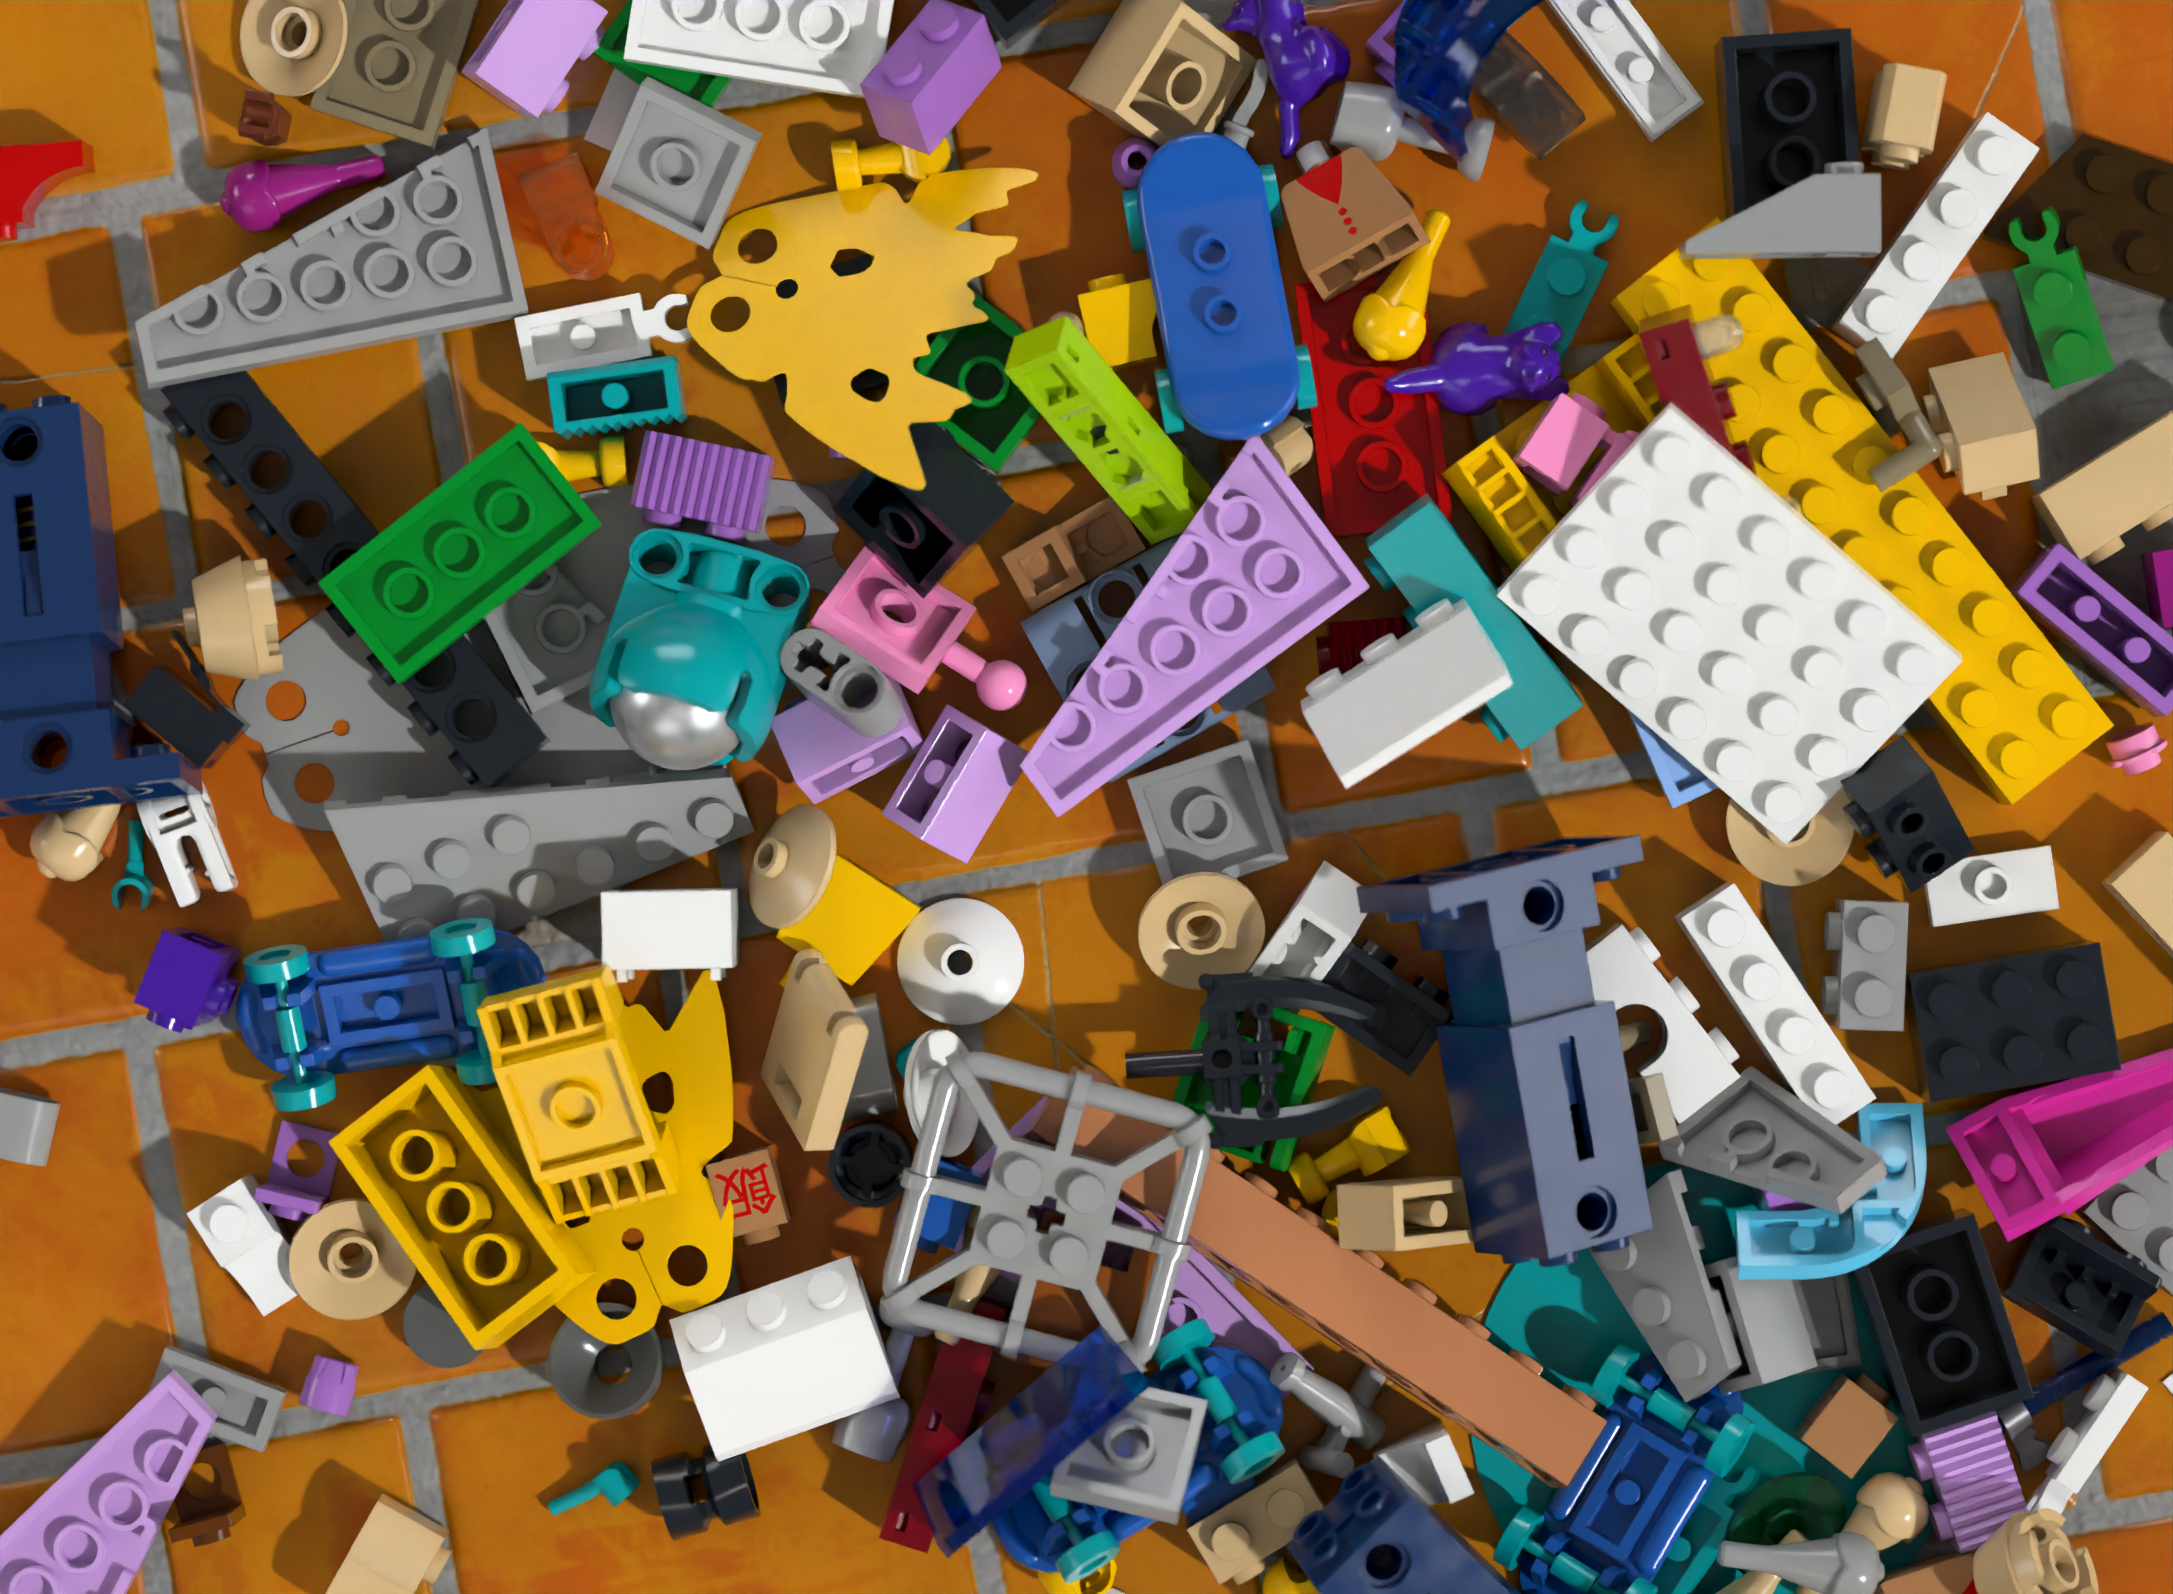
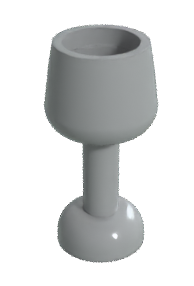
M1345 81L1332 125L1330 144L1345 151L1351 147H1360L1371 161L1377 162L1388 158L1394 151L1398 141L1457 157V169L1464 178L1475 182L1480 180L1489 152L1495 120L1488 118L1474 119L1468 123L1464 132L1405 117L1404 97L1399 90L1392 86Z
M880 1301L879 1316L884 1324L891 1327L885 1349L898 1387L915 1336L928 1337L935 1330L916 1326L901 1319L896 1313L888 1314ZM899 1397L835 1420L831 1442L860 1455L891 1463L912 1424V1408L907 1401Z

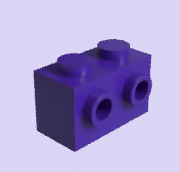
M185 927L163 930L133 1003L149 1009L146 1016L148 1021L182 1033L184 1028L192 1030L195 1026L213 1022L219 1013L226 1016L240 985V980L233 978L232 975L242 950Z

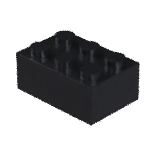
M1851 28L1722 37L1714 46L1726 220L1815 174H1824V164L1835 162L1860 163Z
M2084 940L1906 971L1904 1005L1920 1098L1935 1102L2122 1069L2100 942Z
M1960 1208L1912 1224L1904 1236L1881 1257L1863 1267L1850 1271L1890 1395L1893 1396L1892 1401L1901 1429L1913 1438L2034 1398L1974 1213Z

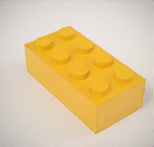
M427 1065L328 1142L474 1350L498 1348L596 1273V1270L562 1223L555 1224L546 1200L466 1087L459 1082L458 1076L451 1066Z

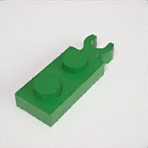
M2050 206L2042 211L2043 221L2046 225V232L2042 236H2028L2022 228V222L2019 217L2011 219L2009 235L2013 244L2019 250L2027 253L2029 258L2027 261L2015 264L2013 272L2051 387L2055 389L2113 371L2115 363L2076 245L2059 251L2057 249L2055 241L2059 234L2060 221L2057 213Z

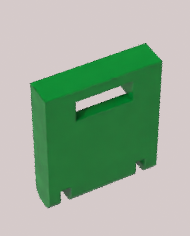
M1274 1008L1271 1019L1293 1026L1289 1031L1284 1051L1276 1053V1063H1284L1285 1074L1277 1075V1083L1274 1084V1097L1278 1100L1279 1108L1310 1104L1336 1026L1283 1008ZM1238 1012V1013H1236V1014H1237V1029H1238V1026H1239V1023H1240V1020H1241V1017H1242L1243 1012ZM1199 1019L1189 1050L1202 1049V1041L1209 1035V1020L1201 1023ZM1241 1035L1247 1042H1253V1038ZM1203 1075L1180 1076L1172 1101L1193 1110L1198 1116L1206 1115L1205 1101L1213 1103V1091L1208 1084L1204 1083ZM1250 1076L1241 1086V1103L1243 1108H1257V1102L1260 1099V1087L1256 1085L1255 1076ZM1207 1117L1213 1127L1212 1131L1208 1133L1210 1136L1215 1133L1214 1123ZM1299 1137L1275 1141L1270 1159L1271 1168L1282 1172L1288 1169ZM1272 1141L1262 1142V1146L1219 1148V1150L1261 1164L1268 1154Z

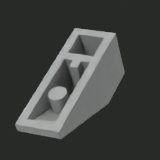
M1859 162L1824 164V174H1815L1686 240L1679 246V260L1874 257L1881 253V173L1864 174L1863 163Z

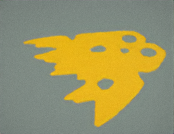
M980 168L942 172L930 175L926 178L927 181L918 183L908 203L903 202L894 187L888 183L879 182L864 185L855 190L841 192L837 190L768 204L744 211L731 218L722 229L713 252L714 263L722 276L702 285L698 290L687 318L688 331L700 347L738 378L765 382L778 374H786L787 396L785 413L796 423L838 453L878 476L919 491L925 488L926 482L908 426L911 423L946 421L952 416L954 409L971 403V398L963 391L916 372L913 366V359L930 354V347L927 342V335L930 333L988 321V316L983 311L974 307L975 293L967 286V283L973 278L991 271L995 260L998 257L1009 254L1015 249L1018 238L1014 236H988L960 231L955 228L976 213L1007 206L1009 203L1007 191L1036 181L1038 173L1019 168ZM755 229L771 231L776 236L778 242L777 249L771 258L759 264H750L739 256L738 245L746 233ZM858 249L874 256L871 266L858 274L841 277L831 269V264L839 250ZM786 279L795 281L798 285V291L794 296L783 299L777 295L776 287L781 281ZM739 297L744 299L750 307V317L746 324L732 332H723L716 329L710 318L714 306L724 298ZM871 368L886 374L890 384L885 398L882 401L872 402L852 390L851 380L865 369Z
M710 970L702 972L670 1030L664 1031L648 1010L640 1004H634L629 1007L623 1004L618 1025L641 1088L647 1078L659 1072H666L673 1082L674 1104L668 1113H658L650 1110L654 1124L663 1121L668 1123L680 1160V1174L677 1194L665 1195L646 1202L622 1206L619 1209L595 1213L590 1216L588 1223L575 1228H569L566 1223H562L594 1267L596 1273L554 1305L584 1331L605 1343H623L649 1331L657 1321L661 1305L685 1313L714 1301L722 1295L730 1278L733 1254V1205L729 1199L720 1220L709 1178L702 1174L705 1165L732 1142L733 1083L726 1018L717 981H711ZM465 1086L535 1184L500 1088H490L485 1092H481L472 1086ZM535 1184V1186L537 1187V1189L539 1190V1192H540V1193L542 1194V1196L544 1197V1195H543V1193H542V1191H541V1188L538 1187V1186ZM630 1228L639 1229L644 1236L642 1247L635 1251L626 1249L622 1242L624 1232ZM684 1245H691L700 1249L706 1256L708 1264L707 1273L703 1280L692 1286H683L676 1283L669 1275L667 1267L672 1252ZM614 1278L624 1279L630 1283L635 1290L637 1298L632 1313L618 1320L610 1319L603 1315L598 1308L596 1300L601 1285Z

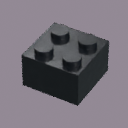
M935 422L911 423L908 426L926 482L925 488L919 491L910 489L880 477L865 468L833 507V510L923 599L972 553L1015 503L1004 491L1000 481L992 473L982 469L958 445L955 437L944 426H938Z

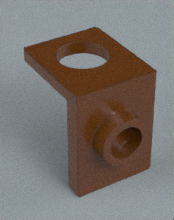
M224 1442L201 1448L193 1465L207 1463L218 1470L221 1476L219 1492L216 1496L207 1500L197 1499L188 1492L184 1481L175 1498L180 1521L168 1530L172 1543L192 1538L194 1547L229 1538L231 1537L229 1527L234 1526L246 1516L228 1447Z

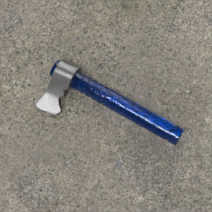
M2162 1311L2152 1316L2150 1320L2147 1319L2132 1328L2121 1353L2111 1361L2092 1351L2063 1368V1371H2058L2054 1376L2051 1375L2046 1378V1381L2043 1380L2037 1386H2032L2034 1398L1995 1410L2002 1434L2006 1432L2018 1454L2020 1467L2024 1471H2029L2046 1458L2051 1447L2047 1441L2034 1438L2037 1430L2032 1427L2034 1423L2031 1417L2039 1413L2041 1409L2048 1408V1405H2053L2057 1400L2060 1401L2065 1398V1395L2072 1394L2074 1390H2079L2099 1378L2102 1374L2108 1373L2161 1342V1339H2166L2173 1335V1326Z

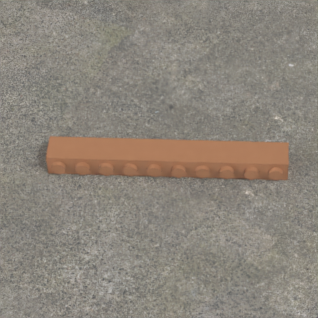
M1086 1065L1084 1068V1072L1093 1074V1081L1119 1087L1113 1079L1100 1070ZM1072 1066L1064 1073L1075 1076L1076 1070L1080 1069ZM1048 1096L1023 1136L1030 1141L1055 1147L1068 1100ZM1085 1105L1072 1152L1115 1163L1171 1130L1163 1125ZM1185 1147L1176 1150L1122 1182L1118 1200L1163 1229ZM1210 1148L1207 1169L1187 1241L1192 1244L1193 1250L1552 1489L1569 1485L1607 1423L1605 1419L1593 1412L1597 1405L1593 1399L1568 1384H1564L1560 1390L1540 1377L1544 1370L1543 1367L1526 1354L1516 1349H1511L1506 1354L1489 1343L1487 1339L1491 1333L1472 1318L1458 1313L1456 1318L1453 1319L1435 1307L1434 1304L1438 1298L1426 1287L1409 1278H1405L1401 1284L1381 1271L1385 1263L1372 1251L1339 1249V1242L1328 1235L1331 1226L1325 1220L1302 1207H1299L1296 1213L1275 1200L1278 1191L1271 1184L1250 1172H1246L1243 1177H1240L1221 1164L1225 1158L1222 1152L1218 1149L1213 1150Z

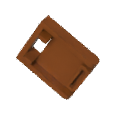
M1043 1207L1037 1228L1049 1230L1052 1223L1061 1224L1065 1214ZM1129 1246L1130 1250L1125 1264L1126 1271L1100 1264L1096 1280L1132 1340L1156 1254L1148 1250ZM1037 1279L1025 1328L1107 1350H1115L1081 1291ZM1002 1355L1003 1358H1007V1359L1014 1360V1361H1015V1359H1016V1358H1012V1357H1009V1356ZM1028 1355L1026 1362L1032 1366L1079 1379L1082 1372L1105 1377L1102 1374ZM1125 1374L1114 1376V1379L1130 1382L1131 1376Z

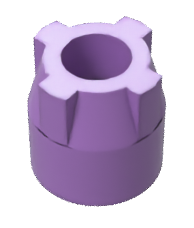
M321 1354L315 1355L312 1367L306 1375L298 1403L327 1413L348 1417L356 1390V1377L359 1365Z

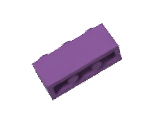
M2061 544L2047 545L2009 590L2010 593L2029 615L2151 716H2167L2173 709V637Z

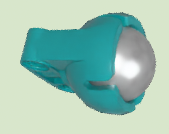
M654 528L644 531L634 539L629 548V568L589 684L590 705L597 718L606 726L617 727L623 740L636 754L663 768L691 770L708 765H725L733 757L742 763L752 760L769 734L787 679V675L781 666L782 648L794 633L805 629L810 621V583L807 575L799 566L747 547L697 534ZM655 561H666L674 566L667 573L660 575L651 574L644 570L648 564ZM779 593L789 594L797 599L792 605L787 607H775L767 602V599Z

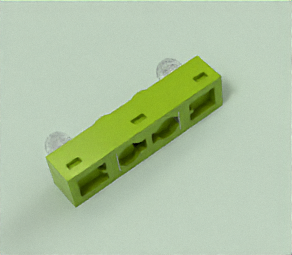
M1058 312L1052 315L1046 324L1015 336L1004 370L1005 373L1151 544L1183 533L1211 494L1212 489L1192 466V455L1188 448L1181 443L1171 441L1084 337L1081 320L1071 312Z

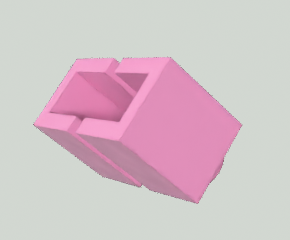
M1561 393L1549 403L1512 461L1522 474L1557 497L1562 489L1566 491L1570 487L1596 446L1603 449L1567 503L1573 508L1640 434L1632 430H1627L1624 435L1622 433L1617 434L1609 428V424L1603 421L1606 413L1596 403L1577 393L1572 398Z

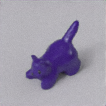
M1237 0L1232 8L1231 16L1222 24V28L1225 31H1243L1258 39L1265 56L1272 86L1279 96L1280 154L1283 159H1290L1294 155L1300 139V107L1317 99L1331 84L1345 80L1351 64L1350 52L1345 43L1333 31L1327 30L1323 26L1307 25L1304 17V6L1301 0Z
M1468 321L1452 325L1440 333L1437 342L1434 344L1429 365L1402 370L1385 379L1383 386L1386 391L1398 394L1434 392L1441 407L1459 416H1480L1495 408L1496 402L1501 399L1552 401L1561 393L1567 396L1570 391L1568 382L1558 376L1561 371L1560 355L1553 349L1563 337V328L1556 322L1542 321L1508 334L1492 336L1489 335L1485 325Z

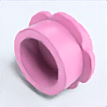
M2152 722L2128 728L2105 741L2112 758L2107 761V764L2110 768L2122 766L2126 776L2144 772L2161 763L2162 760L2158 752L2167 746V739L2159 738Z

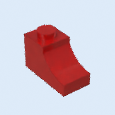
M82 140L0 146V242L17 240V229L35 228L34 215L46 195L56 186L75 176L95 172L92 146Z

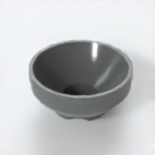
M612 1302L597 1303L602 1314L610 1319L618 1320L625 1318L633 1311L632 1308L623 1304ZM568 1317L557 1330L550 1345L548 1356L549 1376L561 1400L574 1411L589 1418L602 1420L622 1418L638 1411L657 1392L663 1379L665 1368L664 1347L654 1327L626 1342L609 1344L596 1339ZM623 1347L631 1355L632 1370L622 1382L617 1384L606 1383L598 1372L599 1359L609 1348Z

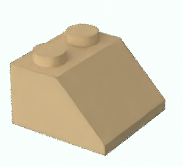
M1123 0L1068 90L1107 119L1138 138L1149 140L1159 149L1170 139L1187 133H1213L1258 60L1180 0Z

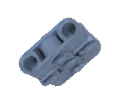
M1183 533L1165 539L1020 621L1023 630L1064 702L1073 691L1077 676L1090 667L1101 651L1074 601L1081 597L1083 598L1106 641H1108L1124 617L1111 618L1103 613L1098 604V595L1101 589L1112 582H1123L1134 591L1137 599L1144 587L1133 568L1141 564L1150 581ZM1265 665L1217 700L1222 708L1221 712L1214 714L1210 706L1198 714L1195 723L1191 727L1173 732L1163 740L1164 744L1150 749L1111 778L1109 782L1112 783L1277 690Z

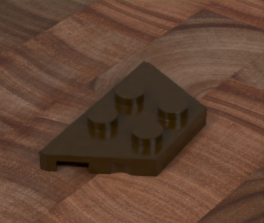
M2082 135L1984 232L1982 239L2025 253L2019 250L2011 241L2009 235L2011 219L2019 217L2022 222V228L2028 236L2040 237L2046 232L2042 211L2044 208L2051 206L2057 213L2060 221V230L2055 241L2057 249L2059 251L2076 245L2085 274L2173 304L2172 164Z

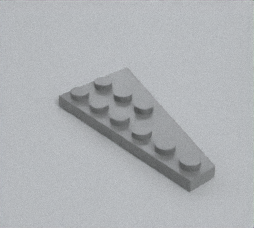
M486 127L467 138V141L440 156L435 155L416 166L415 170L388 185L373 189L292 234V238L265 253L260 252L241 262L239 267L209 284H202L134 322V329L147 388L153 389L526 316L529 311L488 128Z
M730 768L652 774L650 779L610 782L609 778L585 780V785L551 787L550 783L457 790L450 791L447 796L407 799V795L382 797L380 802L347 804V800L324 802L325 814L384 941L429 935L432 929L442 924L466 918H488L492 920L494 929L507 932L597 896L601 892L612 890L755 832L752 819Z

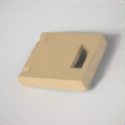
M816 949L802 950L795 955L792 961L760 1072V1076L804 1151L834 1150L868 1036V1029L863 1020L859 1017H854L856 1008L831 967L827 964L822 953Z

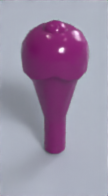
M377 154L336 164H267L263 159L249 160L234 166L227 173L224 181V192L220 196V206L224 213L231 215L234 223L241 229L252 233L266 232L279 227L280 220L339 189L382 179L385 176L384 165L381 156Z

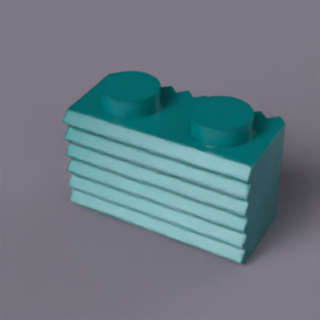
M674 355L547 373L554 430L568 440L573 433L582 438L585 432L594 436L598 430L607 435L611 428L619 433L624 426L632 431L636 425L645 429L649 423L658 427L664 421L670 426L674 419L683 424L687 418L680 361Z

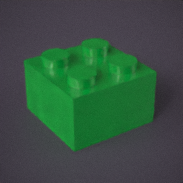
M975 294L973 305L988 316V321L941 331L929 346L930 354L922 356L914 368L921 375L963 391L971 398V403L954 409L952 416L948 420L935 423L948 429L963 450L998 476L1043 416L1004 371L1014 337L1025 331Z

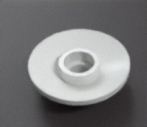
M969 898L947 899L924 909L906 928L898 948V975L907 997L925 1015L946 1024H975L999 1013L1016 994L1024 971L1023 946L1013 924L993 906ZM964 950L970 954L973 964L969 972L959 975L950 970L948 957L952 952Z
M945 1029L930 1030L923 1033L914 1043L907 1060L903 1099L910 1123L918 1139L933 1084L940 1070L947 1064L945 1057L959 1049L963 1054L969 1053L961 1039ZM961 1087L957 1094L941 1158L958 1156L964 1152L973 1140L977 1129L979 1116Z

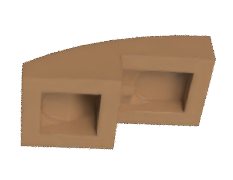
M1109 496L1001 557L1031 612H1034L1151 546L1136 525L1113 498Z

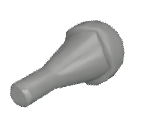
M1846 1531L1833 1534L1831 1538L1771 1546L1724 1540L1719 1544L1717 1551V1562L1721 1566L1764 1571L1821 1594H1874L1877 1584L1882 1582L1885 1575V1568L1880 1561L1879 1552L1875 1544L1864 1535Z

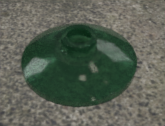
M1805 1472L1781 1475L1759 1485L1739 1503L1729 1519L1725 1541L1765 1546L1778 1545L1790 1530L1795 1529L1801 1532L1808 1540L1831 1538L1833 1534L1841 1533L1846 1520L1845 1503L1837 1488L1822 1476ZM1737 1568L1742 1574H1745L1748 1571H1750L1748 1569Z

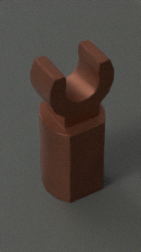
M247 88L244 94L245 100L243 101L238 135L251 138L264 146H279L287 142L292 115L274 100L273 92Z

